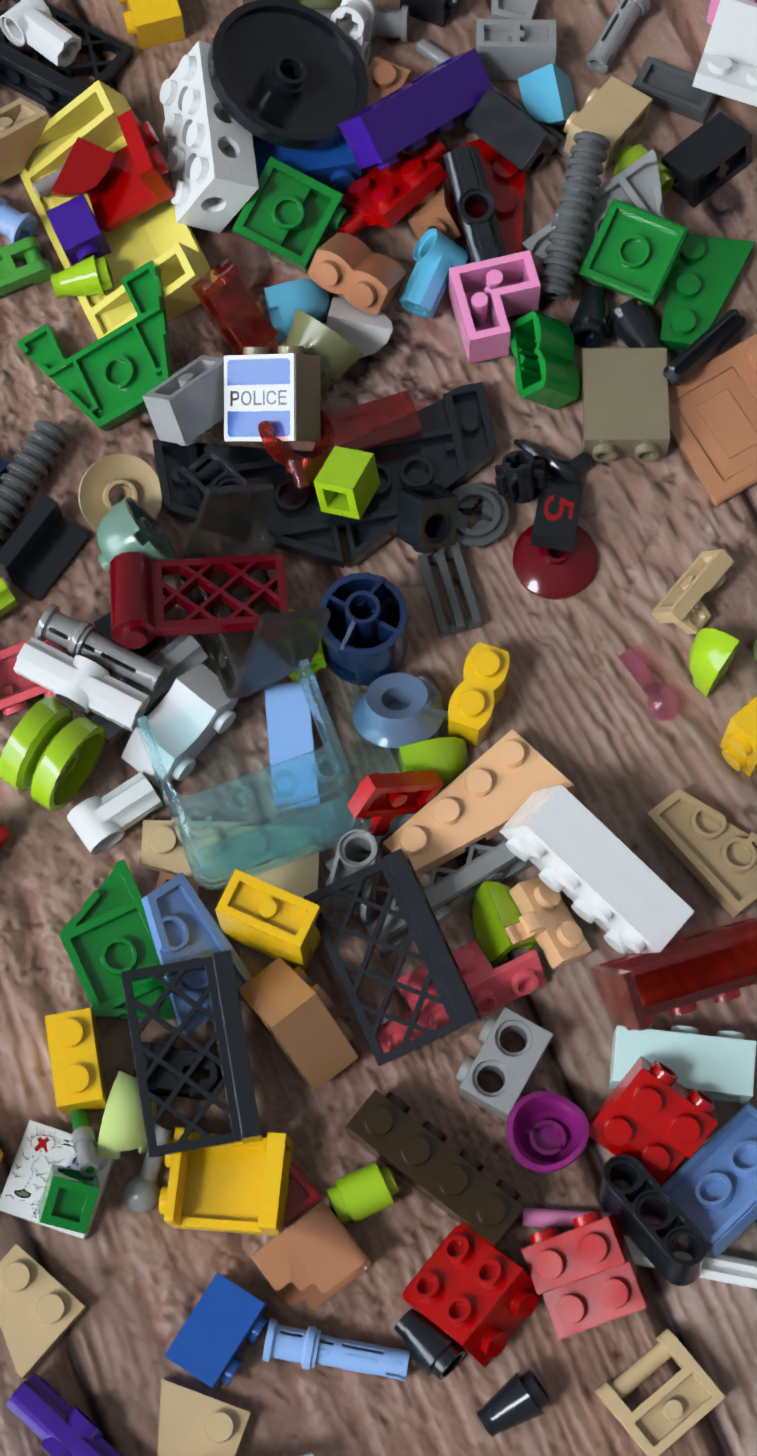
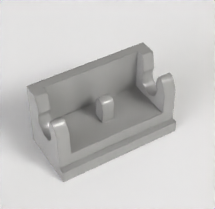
M476 19V51L489 80L518 81V78L548 64H555L557 48L556 20Z

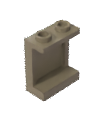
M582 348L580 362L584 436L582 452H585L590 458L598 462H610L616 458H635L638 461L650 462L667 456L670 443L668 379L663 375L664 368L667 366V348Z

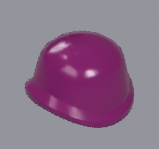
M550 1091L532 1092L521 1098L510 1111L506 1129L507 1141L513 1156L525 1168L538 1173L555 1172L567 1167L582 1154L589 1138V1123L584 1112L567 1098Z

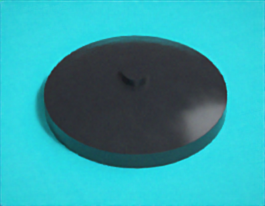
M257 0L246 3L225 17L209 48V77L220 103L243 128L269 143L302 150L330 145L344 137L338 124L364 109L368 94V79L358 50L349 37L334 22L305 5L287 0Z

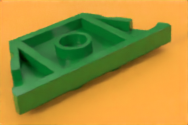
M124 859L115 864L112 873L99 889L93 891L84 902L83 908L77 916L72 917L58 934L97 1019H128L121 972L160 965L142 904V896ZM152 978L132 982L134 998L150 1010L166 989ZM169 995L156 1014L164 1020H177ZM136 1008L138 1019H144L146 1014Z

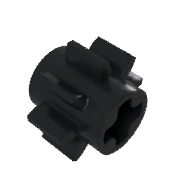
M517 450L510 452L502 459V465H495L497 492L499 495L508 493V497L512 502L520 504L531 502L539 496V489L547 488L544 459L534 461L533 455L528 451Z

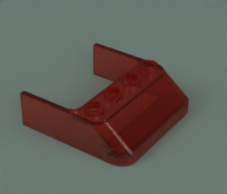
M757 917L744 919L669 942L660 953L629 954L591 967L595 985L615 1024L625 1026L627 1030L635 1029L642 1031L648 1029L649 1025L654 1023L652 1015L668 1010L671 1017L687 1014L698 1009L697 1001L713 997L714 1003L725 1002L740 997L741 992L739 988L755 983L757 985Z

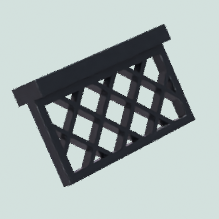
M46 3L55 20L73 33L84 38L85 42H81V49L77 55L88 53L90 63L71 65L66 68H49L38 61L47 58L31 46H29L30 49L17 51L6 45L10 41L0 28V83L58 113L88 89L72 80L71 77L93 74L94 81L89 87L97 80L108 85L131 60L133 48ZM9 9L0 10V16L7 12ZM110 51L117 56L113 60L96 62L94 52Z
M402 849L384 856L385 859L304 896V899L317 905L319 901L334 894L351 900L342 925L325 920L322 911H320L315 924L378 1066L385 1065L464 1027L467 1028L483 1020L407 853ZM383 872L390 887L383 906L359 898L366 879ZM357 884L353 895L343 892V890ZM393 898H395L401 913L390 909ZM357 903L381 911L372 937L348 928ZM387 914L404 919L409 931L402 948L378 940ZM329 927L339 930L336 941H334ZM346 933L370 942L360 968L344 962L339 952ZM412 940H414L420 955L409 951ZM376 944L400 953L391 979L367 971ZM406 956L423 961L428 974L422 990L397 982ZM347 969L358 972L355 983H353ZM365 975L389 984L380 1010L364 1005L359 997L358 992ZM431 982H433L439 997L428 993ZM395 987L419 995L410 1022L386 1013ZM425 999L443 1004L451 1023L436 1030H430L417 1025L416 1023ZM366 1011L377 1015L374 1026H372ZM383 1018L408 1026L402 1045L384 1053L377 1037ZM414 1029L426 1033L410 1041Z
M231 950L213 953L211 957L122 971L121 977L149 1158L240 1142L244 1144L261 1141L262 1134ZM205 969L208 987L197 1002L176 988V985L185 973ZM175 975L170 983L162 977ZM152 978L166 988L151 1010L134 998L133 981ZM171 993L193 1007L178 1028H175L156 1014ZM209 995L212 1013L202 1006ZM136 1008L146 1014L140 1025L138 1024ZM197 1012L213 1021L215 1026V1033L205 1047H202L182 1033ZM152 1019L173 1034L158 1056L142 1045L140 1037ZM178 1038L200 1053L185 1075L163 1060ZM216 1041L220 1059L209 1052ZM143 1054L153 1060L147 1071L145 1070ZM205 1057L222 1069L223 1078L212 1094L190 1079ZM159 1065L180 1079V1082L165 1102L149 1091L147 1083ZM185 1084L207 1099L192 1121L170 1106ZM223 1088H225L227 1105L217 1098ZM150 1100L161 1107L154 1118ZM213 1103L229 1114L232 1133L211 1136L197 1126V1124ZM166 1111L188 1126L176 1143L157 1146L154 1127ZM192 1131L203 1137L187 1140Z

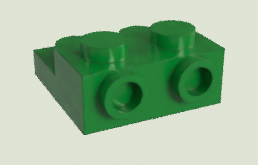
M270 156L258 179L259 189L246 202L232 231L234 234L269 251L271 256L307 274L317 249L323 245L330 229L338 232V228L344 222L348 211L342 207L344 195Z

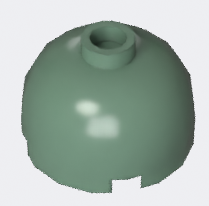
M127 497L112 506L103 516L97 530V543L102 552L97 559L108 574L110 561L115 556L125 552H139L151 560L178 559L177 553L165 533L158 534L152 526L155 520L131 497Z

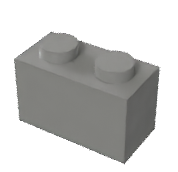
M201 355L142 395L159 440L177 443L180 446H188L199 441L202 438V433L212 426L224 422V358Z

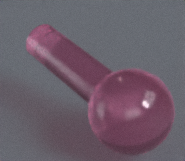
M633 647L619 655V659L648 696L647 710L649 714L659 721L674 719L679 714L682 706L679 694L670 687L661 686Z

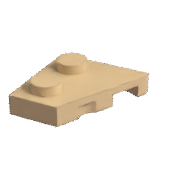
M15 1244L0 1261V1327L16 1373L21 1378L26 1379L87 1307L21 1246Z

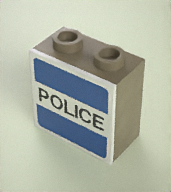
M278 346V354H269L268 347H243V355L224 356V441L321 442V355L304 354V346Z

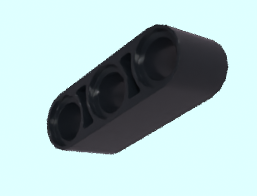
M626 1154L611 1157L604 1165L599 1187V1199L610 1215L616 1214L621 1228L663 1278L677 1286H687L694 1283L700 1276L707 1253V1241L703 1234L640 1161ZM623 1180L632 1187L622 1189L615 1186L612 1182ZM653 1215L659 1218L662 1223L650 1224L642 1217ZM673 1252H687L692 1256L693 1260H679L673 1255Z

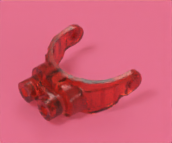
M321 410V442L315 443L313 451L307 458L293 452L279 438H276L270 421L263 420L258 425V431L266 451L275 461L285 466L286 474H292L295 489L311 486L310 479L315 480L334 448L335 435L333 429L330 428L327 413Z

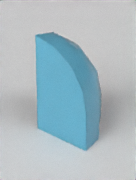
M551 63L518 78L521 98L527 113L537 121L545 124H566L569 116L576 110L571 78Z
M312 279L288 281L264 288L266 309L277 343L287 340L296 309L307 313L323 323L331 306L329 291L318 286Z

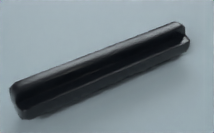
M730 309L664 368V377L669 379L671 385L679 386L746 326V318L740 316L739 310Z

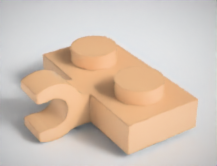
M539 877L519 882L509 890L512 899L522 914L519 917V923L508 926L505 929L513 945H518L535 938L552 969L582 960L592 952L581 928L574 920L560 892L558 893L550 889Z

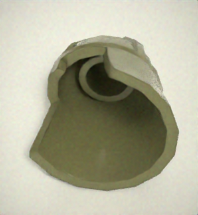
M299 309L295 310L292 326L284 346H304V354L321 355V395H323L334 384L337 385L339 383V378L363 356V353L314 317Z

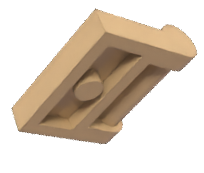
M666 1329L656 1337L658 1343L610 1385L604 1382L595 1390L601 1402L614 1415L646 1456L661 1455L726 1398L669 1329ZM672 1358L681 1369L631 1412L622 1400Z

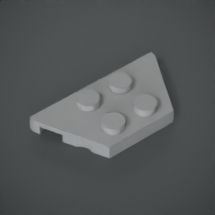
M653 149L596 189L598 192L597 198L592 200L595 207L592 212H589L592 218L591 223L585 226L588 229V235L582 238L585 241V247L579 250L582 254V259L576 262V265L579 267L578 273L613 198L666 219L658 159ZM552 222L522 242L526 250H530L531 254L542 260L548 257L545 249L548 245H551L548 237L550 233L554 232L551 227ZM577 273V274H573L574 276H576V277H578V278H580V279H582V280H584V281H586V282H588V283H590V284H592V285L600 286V285H598V284H595V283H593V282H590V281H588V280H585V279L581 278L578 273Z

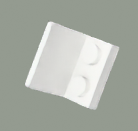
M720 0L692 84L693 87L757 107V3L749 0Z

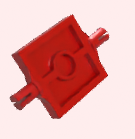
M435 140L423 153L416 156L398 152L400 160L381 170H378L375 166L363 178L354 181L344 194V204L342 206L348 210L347 215L352 217L338 228V232L355 236L364 227L379 225L391 229L447 178L442 165L436 163L447 153L443 144Z

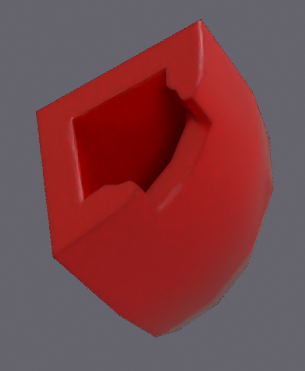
M78 137L51 190L52 195L75 198L92 192L106 175L116 154Z

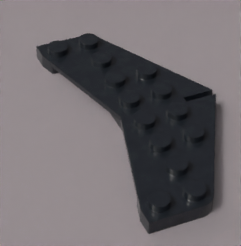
M483 382L462 385L443 394V399L339 446L374 453L380 486L361 519L358 520L321 512L313 481L334 447L306 452L212 444L225 456L240 475L247 480L254 506L251 519L242 526L231 527L223 524L201 500L196 499L185 488L176 473V470L181 466L187 468L203 455L204 447L208 444L194 443L188 446H180L177 443L161 441L159 439L152 440L164 507L172 517L343 569L344 560L338 532L346 531L352 566L354 567L397 534L399 488L437 483L445 489L452 491L493 459L496 449V438ZM230 497L224 503L234 504L240 501L241 497Z

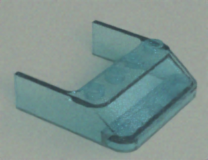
M308 658L299 661L296 675L324 746L188 796L175 792L147 717L137 718L139 735L190 872L195 882L205 889L217 890L226 887L235 869L251 876H256L338 846L340 838L345 833L354 829H360L362 826L363 818H354L347 806L356 789L347 758Z

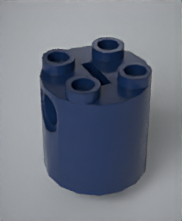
M369 572L349 574L335 581L324 593L318 609L321 641L325 651L326 663L329 669L343 681L369 687L377 678L385 674L395 673L403 665L408 650L406 601L397 586L385 577Z

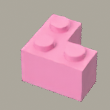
M530 250L449 268L448 294L468 364L508 356L511 330L507 317L529 313L533 310L538 311L541 285Z

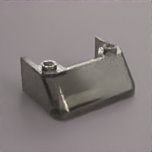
M272 483L207 487L183 559L274 554V535L271 531H268L264 522L265 514L275 490ZM266 569L256 570L251 575V577L263 585L270 581ZM213 572L207 577L209 581L220 588L232 578L226 572ZM180 574L182 586L189 579ZM242 583L230 593V595L242 603H245L255 594L254 591ZM197 586L185 597L200 606L211 594ZM264 599L253 609L261 615L255 633L254 631L201 634L226 696L230 699L249 697L309 664L314 654L318 652L320 640L331 617L329 609L279 612L278 607ZM220 602L209 613L216 618L229 617L235 610Z

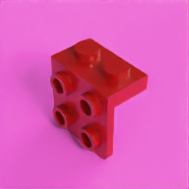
M131 109L117 117L127 146L115 152L116 155L104 178L92 192L87 193L98 225L104 232L116 229L175 196L167 176L170 168L164 156L156 147L159 139L153 127L147 120L141 123Z
M458 1225L452 1229L403 1291V1299L411 1307L454 1339L473 1360L484 1368L489 1365L494 1357L502 1353L510 1336L521 1322L534 1312L539 1299L542 1297V1294L537 1295L531 1277L522 1267L463 1225Z

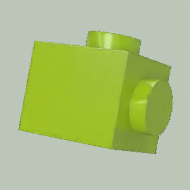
M334 446L313 481L321 512L358 520L361 519L380 486L374 453Z

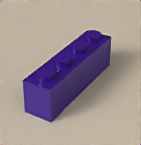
M474 48L447 59L342 121L338 126L359 169L376 165L377 169L381 170L399 161L400 158L397 153L405 149L408 153L427 144L429 141L426 135L434 132L436 136L456 126L454 118L461 115L463 119L469 117L489 87L494 88Z

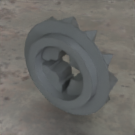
M477 483L466 484L453 490L452 493L459 496L456 541L463 548L466 546H477L480 549L493 541L497 543L500 536L507 529L509 521V509L503 496L499 495L492 487ZM481 504V518L486 521H478L472 529H469L468 517L464 514H472L478 508V505Z

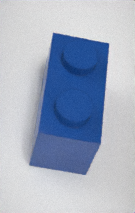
M217 1272L164 1356L215 1390H217L221 1382L229 1386L243 1364V1360L237 1356L248 1340L253 1344L257 1342L270 1320L264 1316L268 1306Z

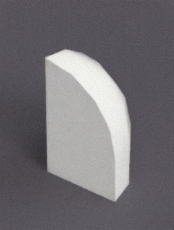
M333 297L326 326L362 352V357L376 353L388 342L393 327L392 321L384 313L380 312L378 315L368 314L355 308L346 299Z

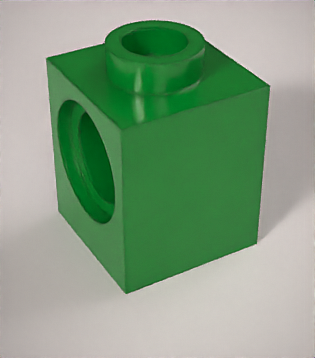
M52 1163L38 1208L39 1222L86 1234L100 1188L98 1176L85 1177L79 1170Z

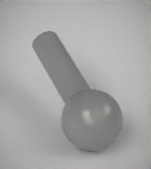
M157 1124L155 1127L157 1146L167 1144L168 1139L172 1138L174 1130ZM147 1150L139 1175L131 1178L125 1185L123 1198L126 1205L132 1211L146 1213L154 1209L158 1204L160 1187L156 1180L165 1156L149 1158Z

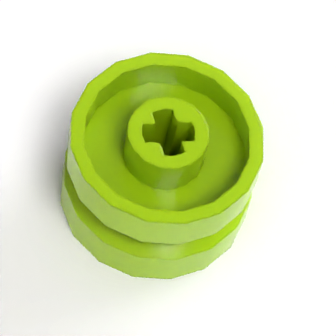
M45 697L38 701L23 716L12 732L0 758V780L17 791H26L31 788V796L35 802L52 812L59 811L77 795L90 777L103 750L106 732L102 726L87 717H78L73 720V712L69 706L54 697Z

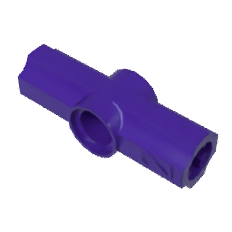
M33 1373L25 1380L5 1404L43 1440L40 1444L51 1456H122L103 1438L105 1433L75 1405L71 1407L59 1396L60 1394L36 1373Z

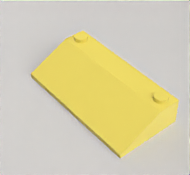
M99 80L49 119L23 171L19 173L64 269L72 266V263L64 252L46 212L73 198L57 197L52 195L51 192L39 198L32 187V183L57 171L58 167L64 165L78 137L112 153L127 146L117 117L130 110L131 107L124 95ZM85 194L84 197L93 211L88 194ZM170 198L110 232L102 230L112 251L105 256L112 273L114 289L105 291L106 295L77 297L99 340L137 317V312L123 286L121 278L151 260L157 263L161 270L167 321L191 311L219 290L220 286L190 226L176 223L175 205L172 204Z

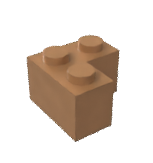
M279 957L238 988V994L257 1022L276 1041L295 1071L314 1091L318 1090L359 1058L349 1043L354 1038L353 1033L339 1016H336L334 1019L328 1012V1009L334 1006L332 1001L317 983L313 984L299 965L292 970Z

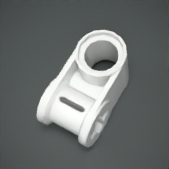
M342 0L341 5L332 13L330 20L349 37L358 50L363 63L368 66L371 54L375 5L372 0Z

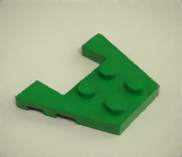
M153 260L121 278L123 286L137 312V317L69 358L55 328L48 323L17 341L19 348L30 356L39 368L104 431L111 429L145 409L146 405L142 395L174 374L161 270Z

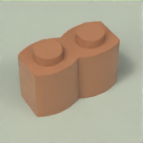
M337 232L317 249L307 274L321 288L332 293L343 294L345 299L358 310L378 315L397 297L407 272L394 259L383 254L372 253L367 245L358 238L347 233Z

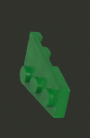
M689 234L666 284L659 338L663 348L684 351L715 324L730 291L732 292L738 280L740 272L753 252L755 242Z

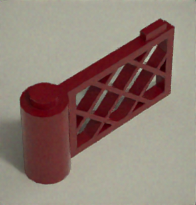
M125 552L115 556L110 561L111 635L116 643L126 648H142L159 636L254 631L255 637L281 635L282 629H290L283 553L151 560L139 552ZM275 569L276 575L265 585L251 577L256 570ZM213 572H226L232 577L221 588L207 579ZM181 574L189 580L175 590L163 582L162 575ZM241 583L255 592L245 603L230 595ZM197 586L211 594L200 606L185 597ZM266 599L279 608V614L260 615L253 609ZM220 602L235 610L229 617L216 618L209 613ZM176 604L191 613L184 620L165 621L164 615Z

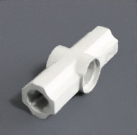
M31 637L23 645L13 668L16 674L54 692V696L71 708L83 713L91 711L131 732L141 722L150 701L149 695L111 677L110 673L96 662L80 655H75L73 658L34 637Z

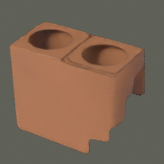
M324 1201L251 1255V1258L277 1298H283L288 1306H294L301 1300H305L312 1310H316L365 1272L371 1265L369 1258Z

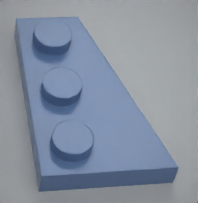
M182 872L141 899L160 965L211 957L213 953L231 950L237 989L252 978V975ZM205 969L185 973L176 985V988L197 1002L208 987ZM175 975L164 976L165 980L169 983L175 977ZM171 993V1002L178 1025H180L193 1007ZM209 995L202 1006L212 1013ZM197 1012L182 1033L185 1035L189 1034L209 1019L200 1012Z

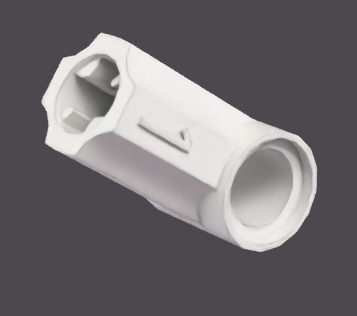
M21 0L0 16V28L12 44L22 47L27 43L57 66L62 65L66 68L75 61V57L81 49V38L55 20L43 0Z
M140 772L103 797L93 796L82 801L69 812L67 820L92 855H98L117 844L124 836L125 830L163 805L152 785Z

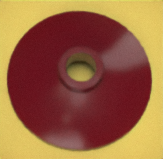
M533 525L528 527L519 536L513 550V568L520 583L531 593L552 600L570 598L583 591L594 578L598 564L597 549L589 534L577 525L573 552L563 551L564 555L562 557L553 558L548 553L549 548L530 546Z

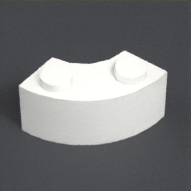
M202 663L176 678L160 704L143 721L135 726L121 758L139 773L141 772L159 789H162L173 779L179 782L184 780L196 764L194 759L208 745L217 732L222 734L233 723L236 713L232 710L241 694Z

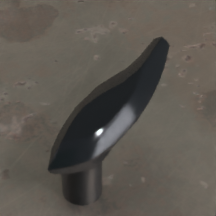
M518 439L514 441V444L520 449L530 452L535 460L544 459L545 469L552 476L562 481L581 483L579 475L592 466V460L585 452H581L568 462Z

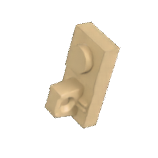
M724 549L702 551L650 614L660 624L674 623L687 634H697L711 617V614L700 599L705 593H711L723 584L726 579L725 572L733 564L734 560Z

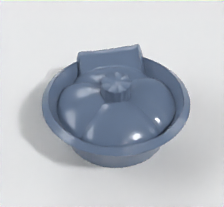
M399 672L385 674L374 680L357 698L352 710L353 724L358 733L369 742L386 748H399L400 746L427 740L438 731L441 724L448 718V712L445 711L441 694L431 680L424 676L417 678L411 674Z

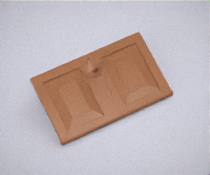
M756 333L700 366L679 386L668 385L670 435L711 496L712 503L715 506L720 505L757 483Z

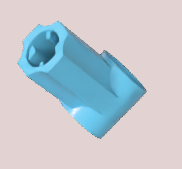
M435 228L426 231L418 240L413 251V258L417 262L399 299L402 308L411 314H416L423 318H433L449 283V268L465 265L468 259V252Z

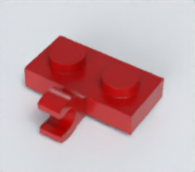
M435 770L385 774L373 773L360 781L358 789L347 803V806L357 820L371 819L372 822L367 830L374 837L383 836L388 832L390 824L396 815L416 814L435 797L444 783Z

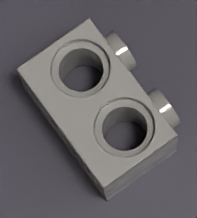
M504 1007L498 1018L490 1015L478 1036V1039L484 1042L476 1058L468 1054L455 1079L462 1082L458 1095L507 1122L510 1111L519 1101L547 1051L553 1034ZM506 1033H517L522 1036L526 1046L519 1052L511 1053L501 1046L500 1038ZM486 1072H494L503 1080V1087L498 1092L487 1093L477 1083L479 1076Z

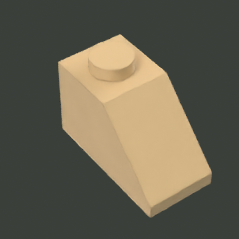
M21 97L0 108V184L23 171L49 121L46 111Z

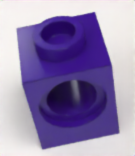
M83 194L46 212L72 265L92 255L100 258L112 252Z

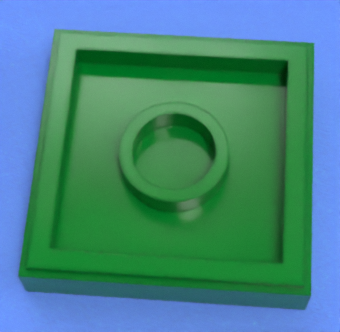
M613 198L578 274L585 280L629 298H635L637 301L655 308L689 236V228Z

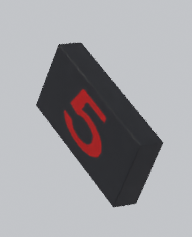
M546 478L547 488L540 489L530 546L573 552L584 484Z

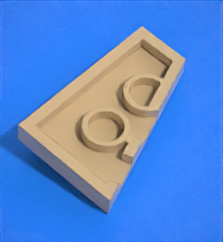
M679 788L645 815L643 821L733 919L757 901V834L752 831L750 834H747L726 821L725 815Z

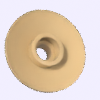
M111 454L100 458L87 469L80 482L78 501L84 519L95 531L98 530L103 516L116 504L112 502L110 493L117 487L123 492L122 500L131 497L156 520L162 505L161 488L157 474L144 460L129 454Z

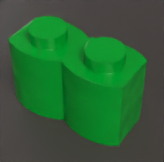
M534 310L513 321L510 328V346L514 357L517 359L515 383L520 396L523 399L555 410L578 399L580 377L578 369L572 361L574 356V337L569 325Z

